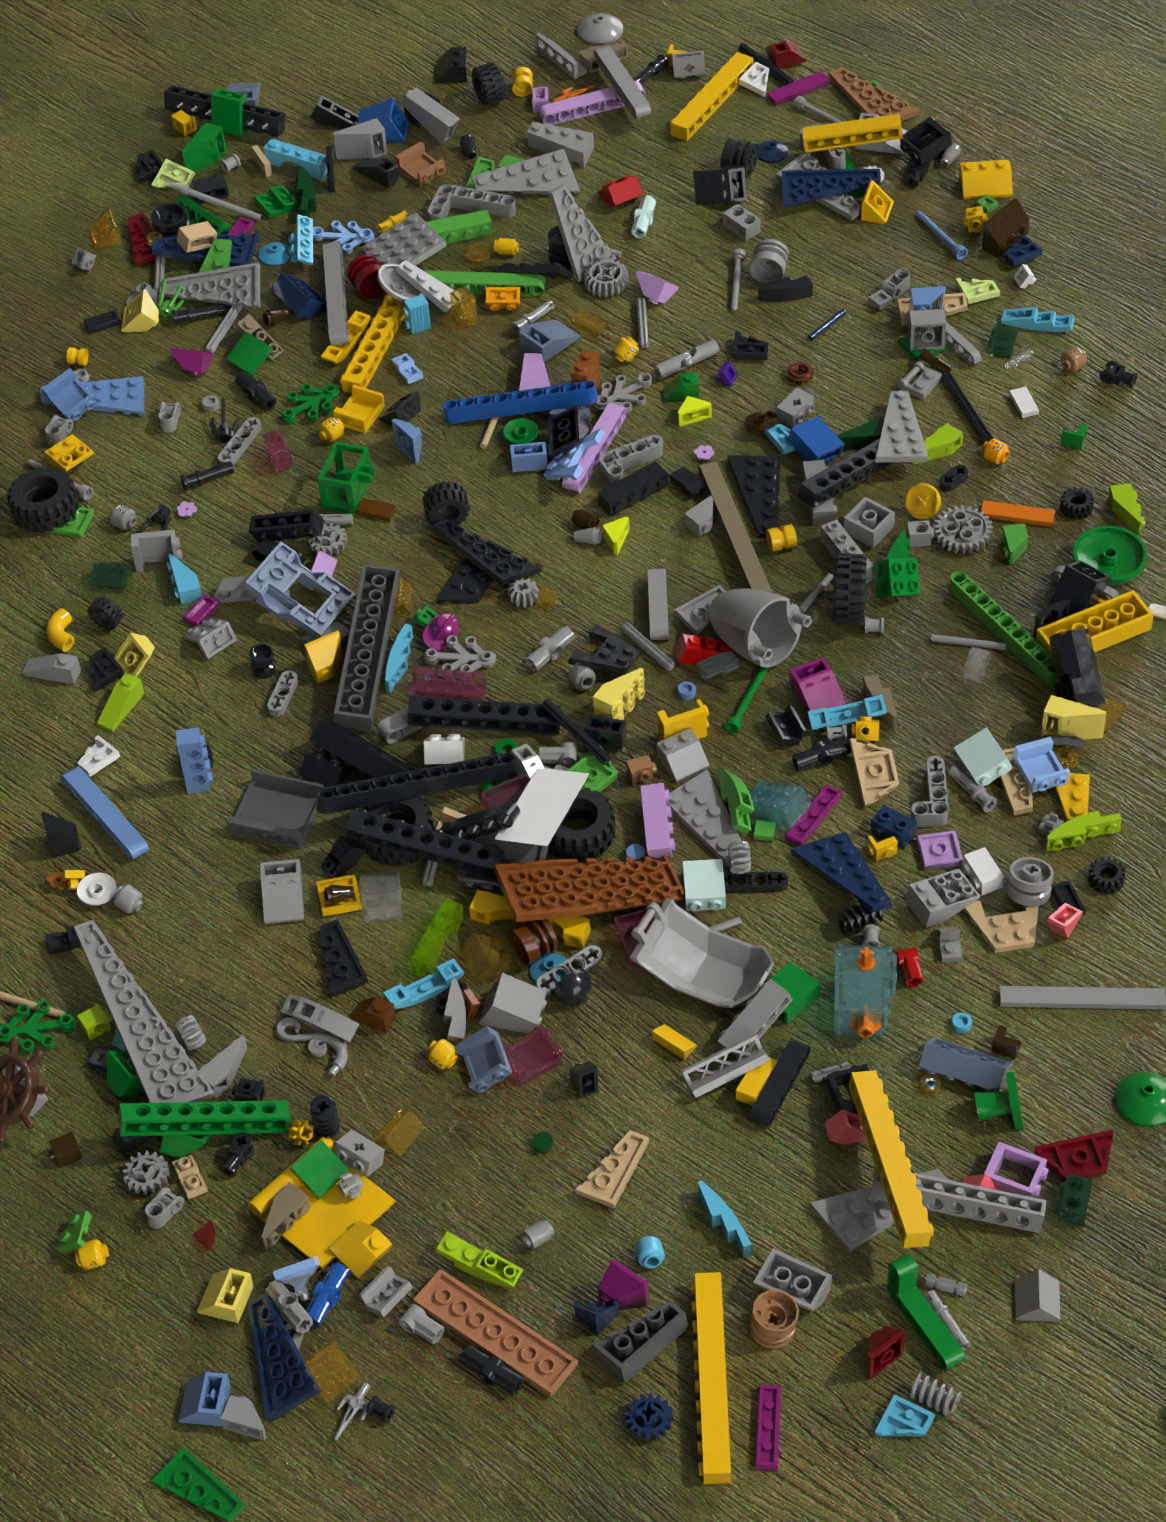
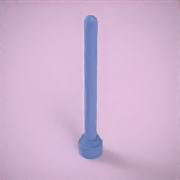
M920 210L915 212V215L952 249L953 255L958 260L966 257L968 250L963 245L956 244Z

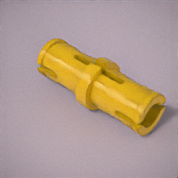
M403 210L395 216L388 217V220L377 225V229L381 228L378 232L382 234L393 228L394 225L407 219L408 216L406 217L408 213Z

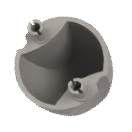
M732 589L717 595L709 606V619L720 638L741 656L762 667H773L784 661L798 642L801 626L809 627L812 622L810 616L800 612L797 604H790L789 598L758 589Z

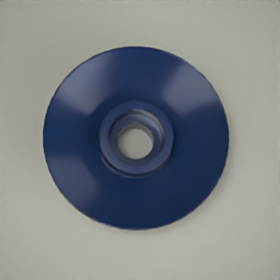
M768 140L758 145V158L764 162H779L788 155L787 146L780 141Z

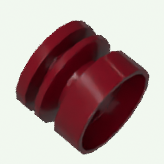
M362 254L351 261L346 272L348 280L360 295L366 299H375L385 292L377 278L378 270L382 265L371 254Z

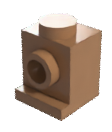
M649 755L626 761L627 774L632 787L636 786L638 782L653 779V774L657 773L655 762H651Z

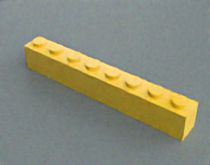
M736 52L721 67L720 71L705 84L704 88L688 102L687 106L671 120V135L688 141L740 85L738 84L739 78L753 65V57Z

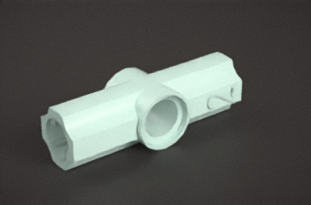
M646 195L642 198L639 209L635 210L632 235L637 239H642V237L646 236L649 225H652L653 211L656 206V200L652 196Z

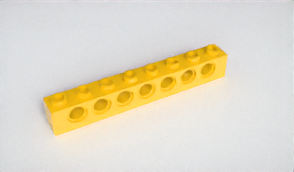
M385 295L382 306H379L376 317L372 319L371 326L366 330L365 337L359 343V348L354 352L351 362L347 364L345 373L341 375L340 384L342 385L343 392L352 394L351 387L353 385L367 388L405 317L402 307L405 306L404 302L396 300L390 295Z

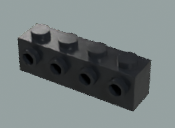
M315 510L251 516L248 532L258 542L263 538L272 541L296 540L305 537L313 538L315 536H322L324 519Z

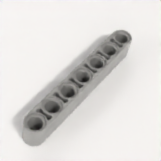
M607 46L594 50L596 63L633 118L639 119L651 115L648 101L612 48Z

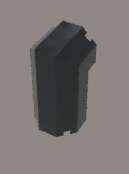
M1073 629L1066 631L1062 635L1057 633L1049 637L1057 672L1056 679L1059 678V683H1055L1054 687L1056 697L1090 707L1106 703L1089 629Z

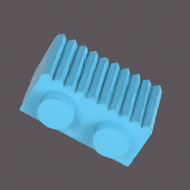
M424 295L404 300L405 306L402 307V310L406 317L404 320L406 329H409L412 334L430 329L429 306Z

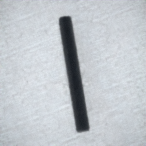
M743 43L739 45L738 50L742 54L753 57V62H758L769 68V74L784 85L794 82L791 77Z
M551 699L543 701L541 706L603 765L609 763L611 756Z

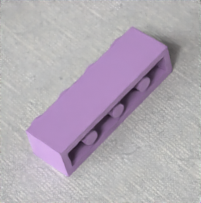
M664 783L641 786L648 857L651 856L654 860H662L663 856H667L668 859L673 858L672 850H676L674 838L670 836V834L674 833L673 823L669 822V818L672 817L671 806H667V801H670L669 790H665Z

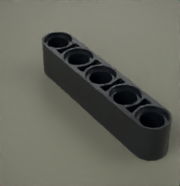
M505 803L445 822L440 830L445 834L459 835L463 839L472 840L512 827L520 814V808L515 803Z
M794 1039L789 1040L753 1104L749 1119L768 1127L771 1126L807 1061L811 1046Z

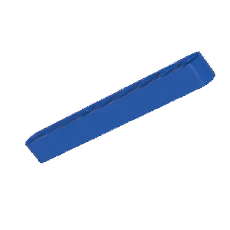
M584 381L450 400L445 402L442 407L446 422L454 424L567 408L577 404L578 406L588 405L597 402L598 396L595 383L593 381Z

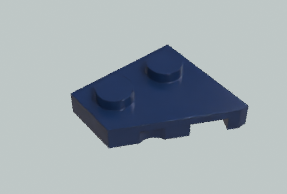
M1024 235L1021 237V242L1012 245V248L1008 249L1004 255L1005 259L1015 266L1041 256L1042 249Z

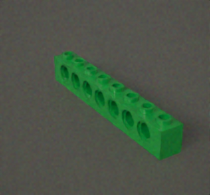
M287 1100L120 1103L118 1121L120 1136L288 1133L291 1117Z

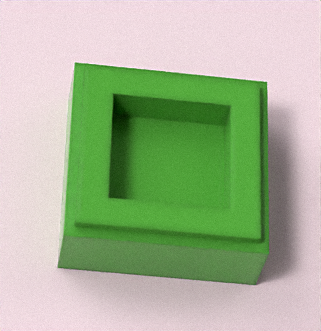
M985 195L975 202V207L983 206L984 213L988 214L998 207L999 202Z
M756 820L754 840L773 842L776 822Z

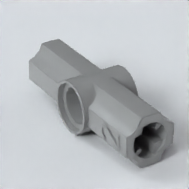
M565 626L560 628L550 638H543L538 648L525 659L529 669L538 671L550 659H558L562 649L575 638L571 629Z
M275 1280L269 1283V1286L265 1289V1294L269 1296L272 1303L279 1310L280 1318L283 1321L289 1322L296 1332H301V1334L308 1332L313 1325V1319L299 1304L298 1296L295 1293L289 1292L282 1282Z

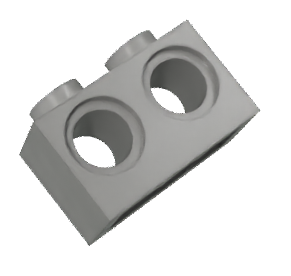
M739 204L723 213V226L743 240L747 241L760 233V219Z

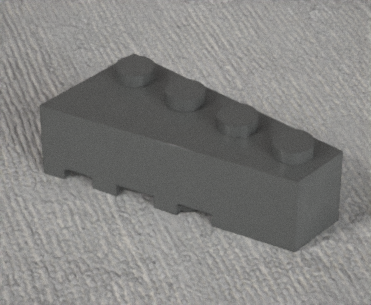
M668 1301L646 1313V1317L638 1321H631L626 1328L618 1332L615 1330L609 1333L608 1337L602 1341L596 1340L591 1343L594 1357L623 1383H626L688 1329L686 1313L672 1301Z

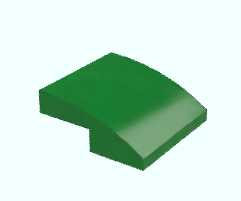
M284 185L270 187L268 193L254 195L253 199L268 219L281 216L299 206L297 200Z
M245 331L226 360L239 369L241 368L243 371L248 372L253 377L273 349Z

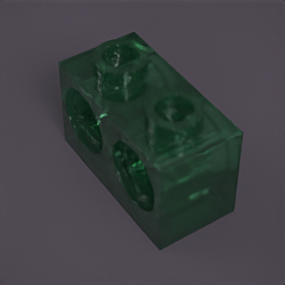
M1067 1174L1066 1182L1061 1181L1059 1194L1063 1196L1062 1200H1057L1055 1212L1059 1213L1058 1221L1084 1226L1093 1179Z

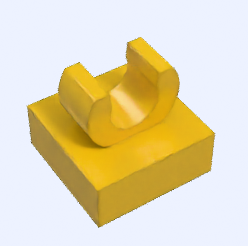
M64 870L61 873V881H68V890H76L78 881L85 878V870Z

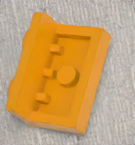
M486 287V309L492 311L520 309V287Z

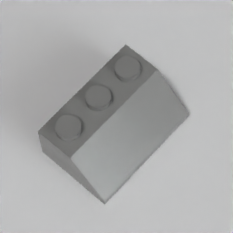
M773 1248L756 1276L753 1285L766 1291H784L794 1298L797 1305L813 1312L823 1304L830 1292L832 1275Z

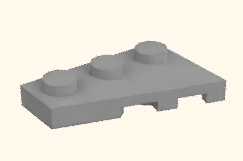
M718 585L676 608L675 614L697 636L711 622L709 619V606L712 600L726 590L721 585Z

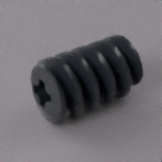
M861 904L838 912V924L845 936L847 935V929L851 933L855 932L854 926L858 930H862V923L866 926L869 925L868 921H871L875 925L876 918L880 922L883 921L881 910L872 913Z
M320 1095L315 1097L310 1103L314 1133L319 1138H332L340 1129L336 1103L330 1096Z

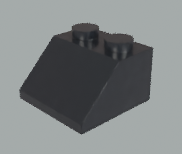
M451 47L437 60L436 83L467 82V47Z

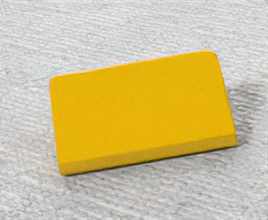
M665 1024L652 1031V1040L683 1060L697 1047V1044Z

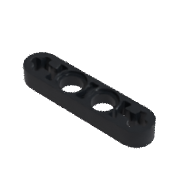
M783 872L724 873L725 893L782 892L788 887V876ZM762 879L765 883L757 885L754 882L755 880ZM736 880H743L745 883L743 885H736L734 882Z

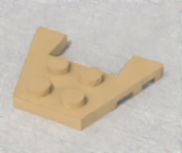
M980 900L973 902L963 909L970 916L974 926L979 928L981 935L995 953L1035 946L1038 906H1023L1024 911L989 917H985Z

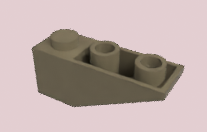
M249 314L237 323L233 333L239 340L246 331L273 349L267 359L273 361L284 352Z
M290 1182L274 1197L261 1237L264 1249L266 1250L271 1245H275L280 1237L290 1230L294 1223L301 1216H304L311 1207L308 1195Z

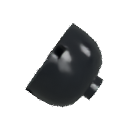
M583 967L578 968L579 973L575 974L573 971L556 983V990L551 989V993L559 1003L567 1006L577 1003L580 1006L588 1000L587 995L591 991L592 984L588 973Z

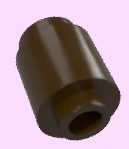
M577 509L572 515V523L580 528L588 529L599 526L600 519L598 514Z

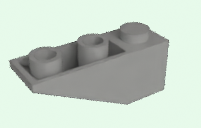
M528 744L511 750V754L515 758L513 771L527 786L537 768H544L538 755Z
M244 1035L232 1041L225 1050L216 1054L214 1059L199 1069V1073L204 1076L215 1092V1098L230 1087L247 1050Z

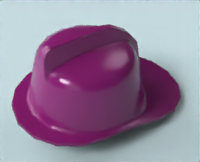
M443 613L437 615L427 625L423 632V640L428 648H433L436 651L445 650L448 647L447 637L458 635L459 626L455 614Z

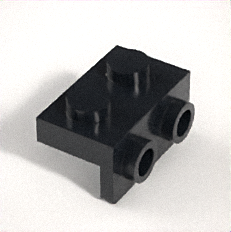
M788 705L784 712H768L765 716L779 744L799 745L806 733V729L792 705Z

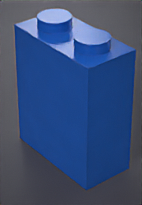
M819 416L808 419L800 425L793 426L788 437L790 444L806 461L824 460L827 463L841 456L845 445Z

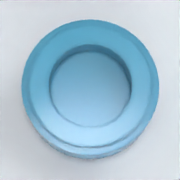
M956 1013L951 1019V1027L957 1033H967L972 1027V1019L966 1013Z

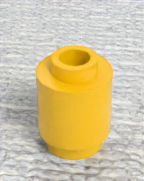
M499 238V240L495 239L494 253H498V255H515L519 250V243L516 242V239Z

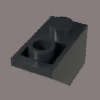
M339 836L320 867L331 879L336 878L357 865L366 849L357 840Z

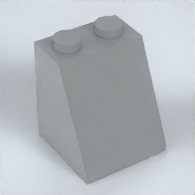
M502 973L488 991L479 1024L530 1034L535 1027H539L542 1021L540 1013L544 1010L547 1000H545L547 991Z

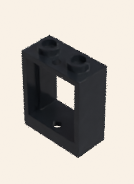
M931 117L904 133L903 139H900V149L921 165L952 145L951 133ZM928 134L936 139V141L921 151L913 145Z
M867 1063L854 1065L842 1071L837 1070L827 1075V1088L838 1112L843 1109L858 1115L855 1104L846 1106L838 1086L849 1083L852 1072L870 1071Z

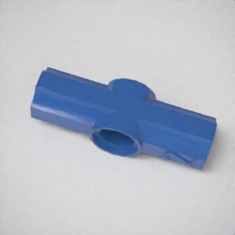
M333 1263L323 1282H319L313 1291L312 1301L306 1312L313 1319L312 1326L314 1327L321 1326L330 1308H334L338 1303L341 1288L350 1274L349 1269L341 1263Z

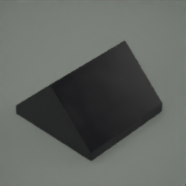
M416 390L401 397L378 417L379 420L391 427L394 418L409 422L421 411L419 392Z
M46 812L41 813L53 858L81 851L82 845L76 824Z

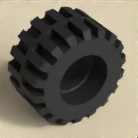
M489 62L473 68L472 83L480 102L484 106H489L505 100L506 86L496 64Z
M452 481L436 483L433 487L430 486L428 491L424 493L423 505L425 516L431 525L443 520L460 525L470 514L467 492L459 483H453Z

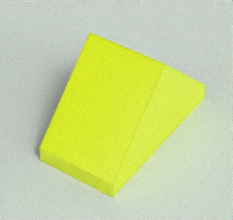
M687 396L678 411L679 427L711 418L712 404Z
M629 517L603 525V538L615 555H618L630 530Z

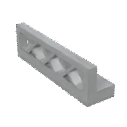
M540 32L536 34L537 50L574 80L587 73L585 66L550 38L547 39Z
M754 1033L681 1071L690 1091L697 1098L770 1060L767 1053L763 1050L757 1035ZM754 1041L757 1050L751 1053L745 1052L746 1045ZM732 1051L738 1053L735 1061H726L728 1053ZM713 1061L720 1062L717 1070H707L709 1063ZM695 1070L700 1071L699 1079L691 1082L688 1074Z

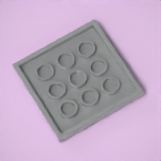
M414 213L361 248L365 254L373 255L382 266L385 264L399 265L405 260L416 266L446 247L447 244L417 213Z

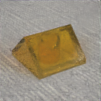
M107 206L89 229L97 251L121 246L112 210Z

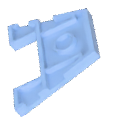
M600 428L585 436L581 443L554 455L552 462L547 465V470L543 476L547 480H560L561 478L564 480H569L570 478L577 480L584 469L580 464H577L578 460L586 448L600 443L605 432Z

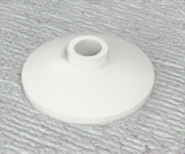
M105 873L87 875L78 884V897L85 904L93 906L102 905L113 898L117 889L116 882L110 875Z

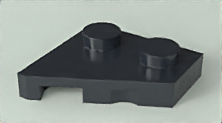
M153 150L138 155L137 177L139 183L156 177L163 165V162Z
M735 331L733 359H768L769 343L757 340L752 336L746 338L741 335V332Z
M105 647L89 656L90 674L92 677L91 686L94 692H97L125 674L123 668Z

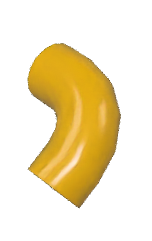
M59 608L47 622L46 634L51 644L63 652H68L74 644V636L66 633L64 629L72 622V617L65 609Z

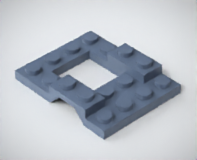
M280 542L243 585L245 589L258 597L256 600L258 604L284 622L290 619L317 639L321 638L356 594L326 572H312L302 565L297 552L283 542ZM296 581L311 591L317 588L329 597L315 614L285 594Z

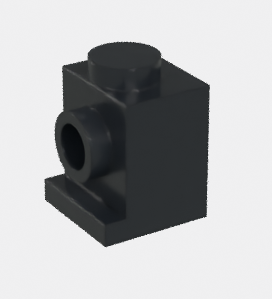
M240 1078L239 1083H235L232 1089L235 1101H263L266 1093L264 1080L253 1081Z

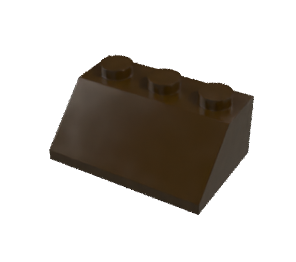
M1016 198L984 223L982 250L997 258L1017 243L1022 236H1026L1030 230V219Z

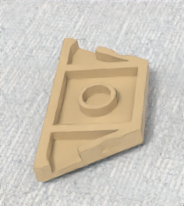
M851 738L849 743L864 808H867L899 787L898 775L891 749L877 747L871 743L866 745L856 742L857 739Z

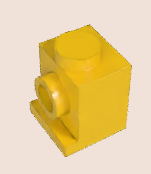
M182 110L171 115L173 128L183 136H187L197 130L194 115L190 116Z

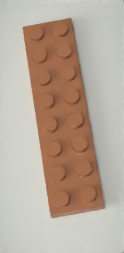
M442 1269L433 1276L413 1299V1303L421 1307L426 1313L488 1355H494L501 1359L506 1367L550 1397L578 1366L577 1359Z

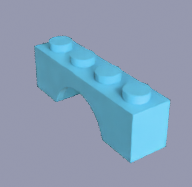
M272 138L264 147V155L271 165L280 167L284 161H292L303 167L310 177L322 180L327 174L326 155Z

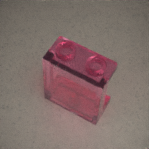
M541 1024L537 1026L535 1034L510 1047L505 1042L502 1043L512 1070L511 1075L519 1086L562 1064L563 1050L558 1043H554L548 1029L545 1030Z

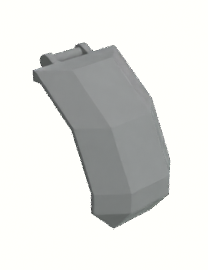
M666 898L661 908L655 902H650L642 920L631 932L632 937L639 942L630 956L632 961L672 989L717 1007L733 1008L746 1005L758 993L759 988L774 965L766 946L752 945L710 929L677 906L673 899ZM654 916L655 919L653 920L652 924H651L650 927L648 928L647 932L644 933L645 928L647 927V925L649 924L650 920H651L652 917Z

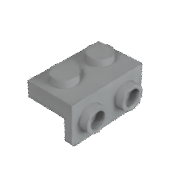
M387 1266L359 1294V1297L368 1311L385 1317L413 1287L410 1281L396 1276L392 1268Z

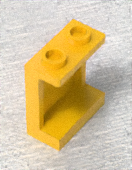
M353 385L351 387L352 395L342 408L336 407L334 409V418L340 419L346 428L366 433L385 407L384 395Z
M698 699L696 700V709L669 718L664 710L658 711L657 730L659 740H665L688 728L693 731L698 739L706 737L707 728H709L707 720L709 711L707 706L703 705L701 700Z

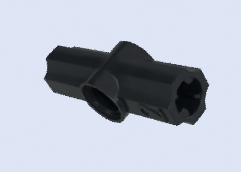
M240 371L235 381L245 391L250 401L255 400L265 410H272L277 401L267 391L265 384L261 380L257 381L248 372Z
M847 738L827 744L817 742L809 750L792 755L796 771L815 765L826 767L832 763L833 759L851 754L850 743Z
M471 1345L466 1346L459 1358L460 1363L476 1372L479 1378L486 1384H495L513 1396L521 1390L524 1378L508 1369L498 1357L494 1355L489 1357Z

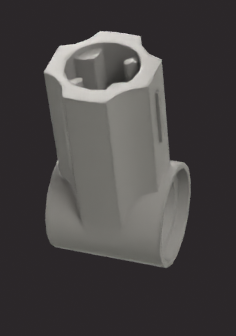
M567 742L563 743L560 747H539V759L542 764H560L561 766L571 768L576 764L577 746Z
M412 1304L398 1320L400 1326L405 1331L411 1334L415 1332L431 1344L437 1343L444 1332V1327L429 1318L425 1311L416 1304Z

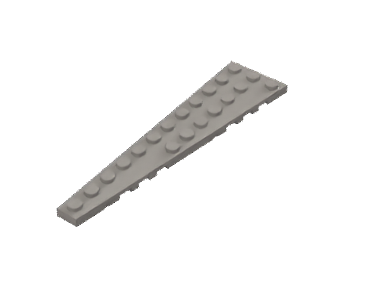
M91 920L74 926L76 936L149 1103L202 1102L215 1097V1092L204 1076L199 1073L192 1059H189L185 1049L177 1042L175 1035L167 1027V1024L141 987L136 984L134 977L127 971L122 960L117 957L114 949L107 942L95 922Z

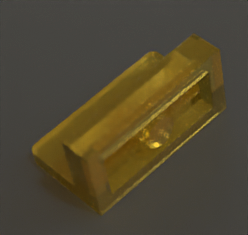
M410 1109L399 1110L374 1141L379 1146L388 1145L397 1156H401L424 1129V1125Z

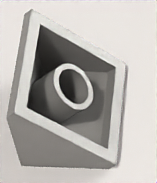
M1039 1269L1015 1279L1016 1320L1060 1322L1059 1281Z

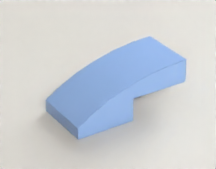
M407 353L391 359L398 373L408 384L424 378L422 371L415 366L414 360Z

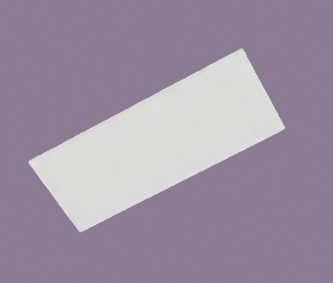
M537 768L516 803L520 808L518 818L512 827L499 831L495 839L548 846L589 773Z

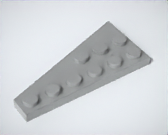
M803 152L776 174V179L782 182V171L827 169L821 167L818 164V160L810 155V152ZM847 193L815 200L851 221L860 215L862 211V206Z
M258 262L165 279L167 282L164 297L173 298L179 286L182 285L183 288L177 297L179 299L260 308V265Z

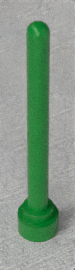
M760 667L735 715L728 718L725 724L727 731L731 733L739 732L742 726L741 718L764 678L768 667Z

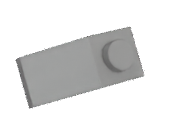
M709 496L684 513L685 527L698 537L708 533L713 527L712 496Z
M231 1395L221 1416L223 1429L265 1441V1429L252 1401L244 1396L235 1397Z

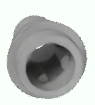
M952 143L951 146L946 148L940 164L943 167H948L960 156V147Z
M596 527L574 532L575 542L592 545L601 543V530Z

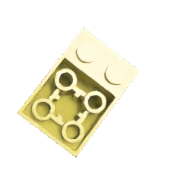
M639 668L603 684L593 696L594 715L624 720L627 713L631 712L638 700H641L645 695L644 669Z
M1051 695L1043 714L1041 736L1044 734L1080 737L1084 740L1103 738L1107 711Z

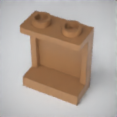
M422 142L395 156L398 170L420 187L446 173L445 161L443 159L436 161L428 155Z

